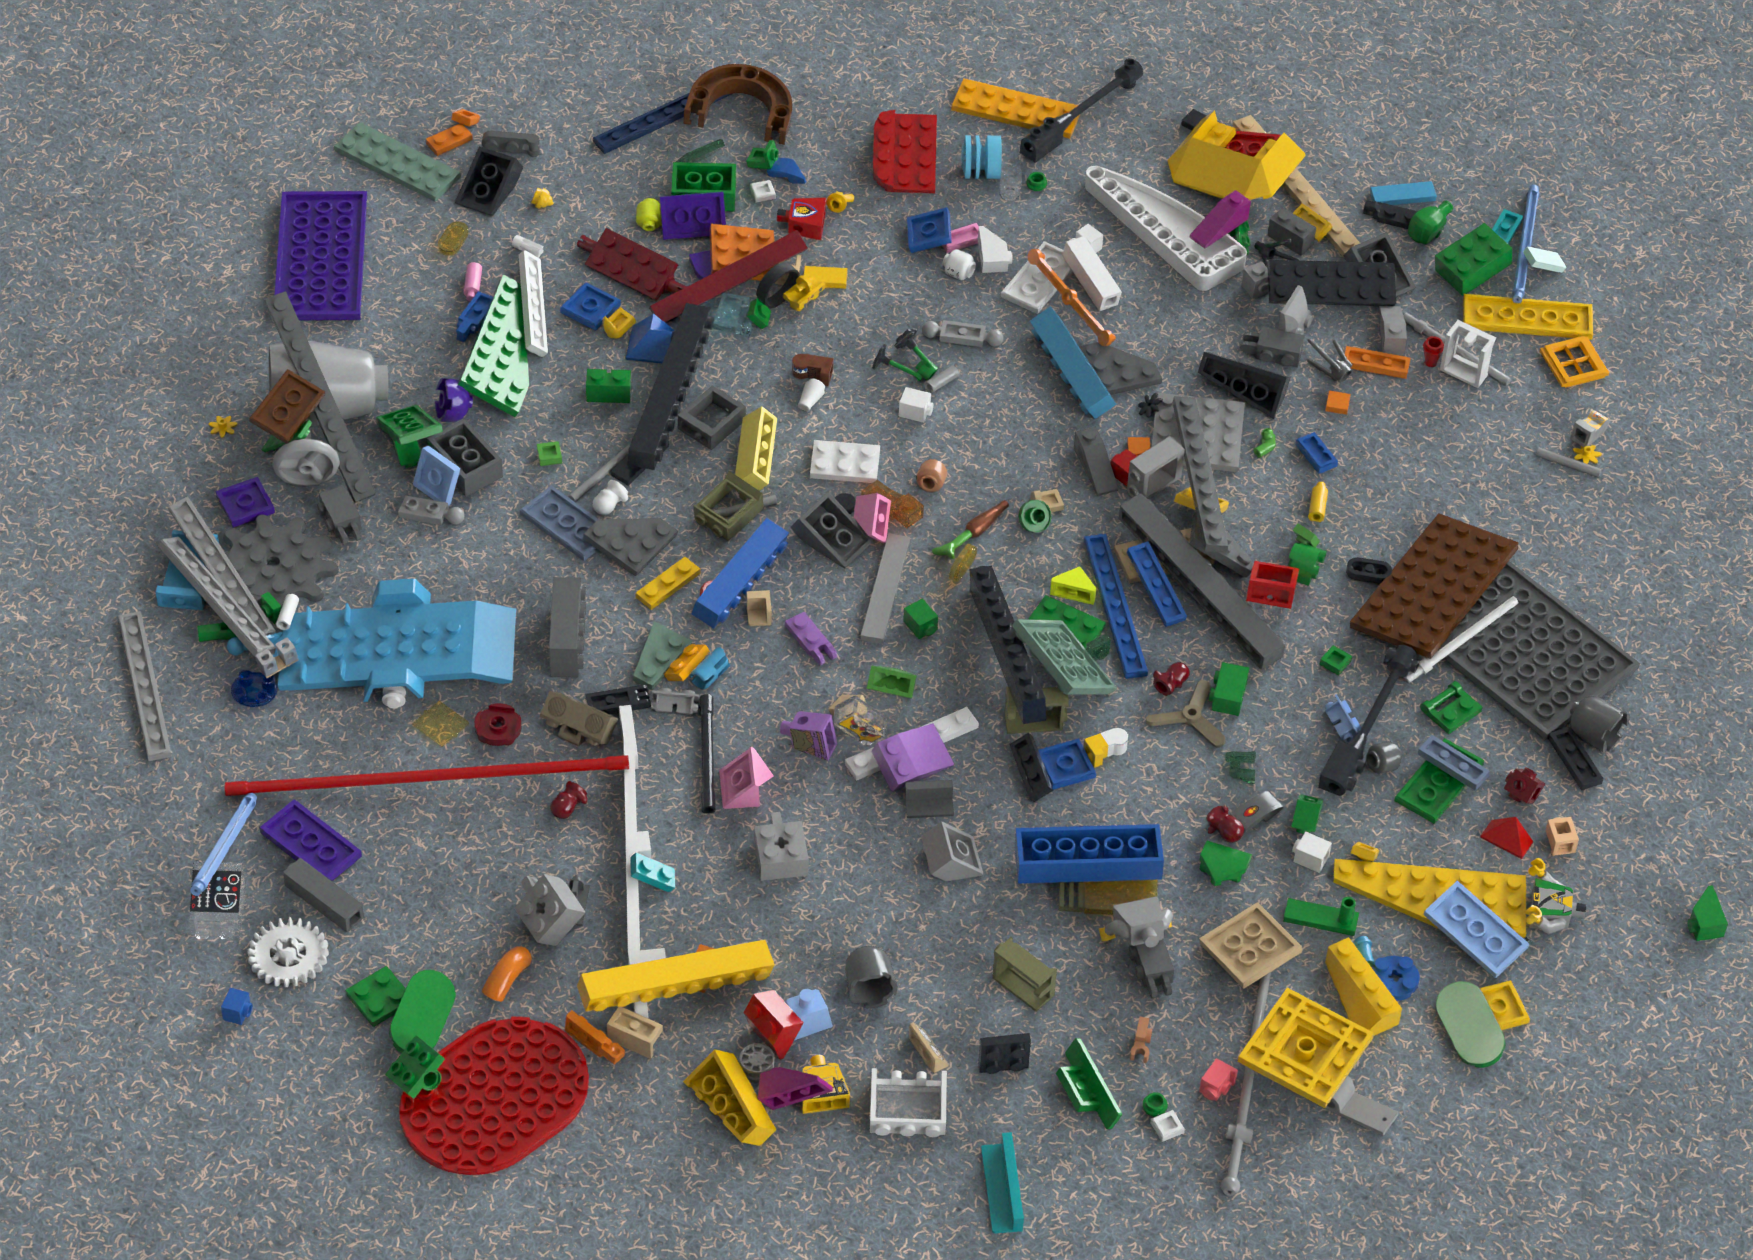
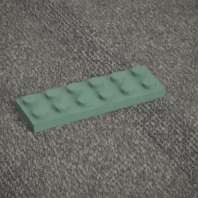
M361 122L334 146L335 152L434 202L461 178L459 171Z

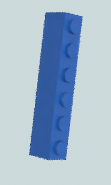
M766 518L696 600L691 614L713 629L719 622L723 624L730 614L729 610L731 608L736 609L742 600L741 596L743 594L747 595V591H750L754 585L753 582L755 580L758 582L765 573V567L770 568L777 558L776 554L784 552L788 545L786 539L789 532Z

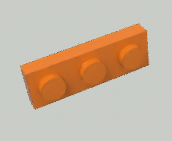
M1346 346L1345 356L1352 364L1351 369L1407 379L1410 357Z

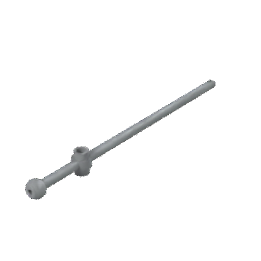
M1271 972L1260 978L1250 1039L1263 1022ZM1246 1066L1236 1125L1228 1124L1225 1135L1226 1139L1232 1140L1227 1177L1221 1181V1190L1228 1196H1233L1240 1190L1237 1174L1242 1144H1250L1253 1135V1129L1246 1128V1120L1255 1071Z

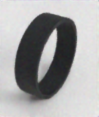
M788 262L777 264L760 281L756 292L757 298L768 308L777 307L786 301L783 298V294L796 284V279L800 276L799 271ZM789 272L784 285L774 295L767 298L775 282Z

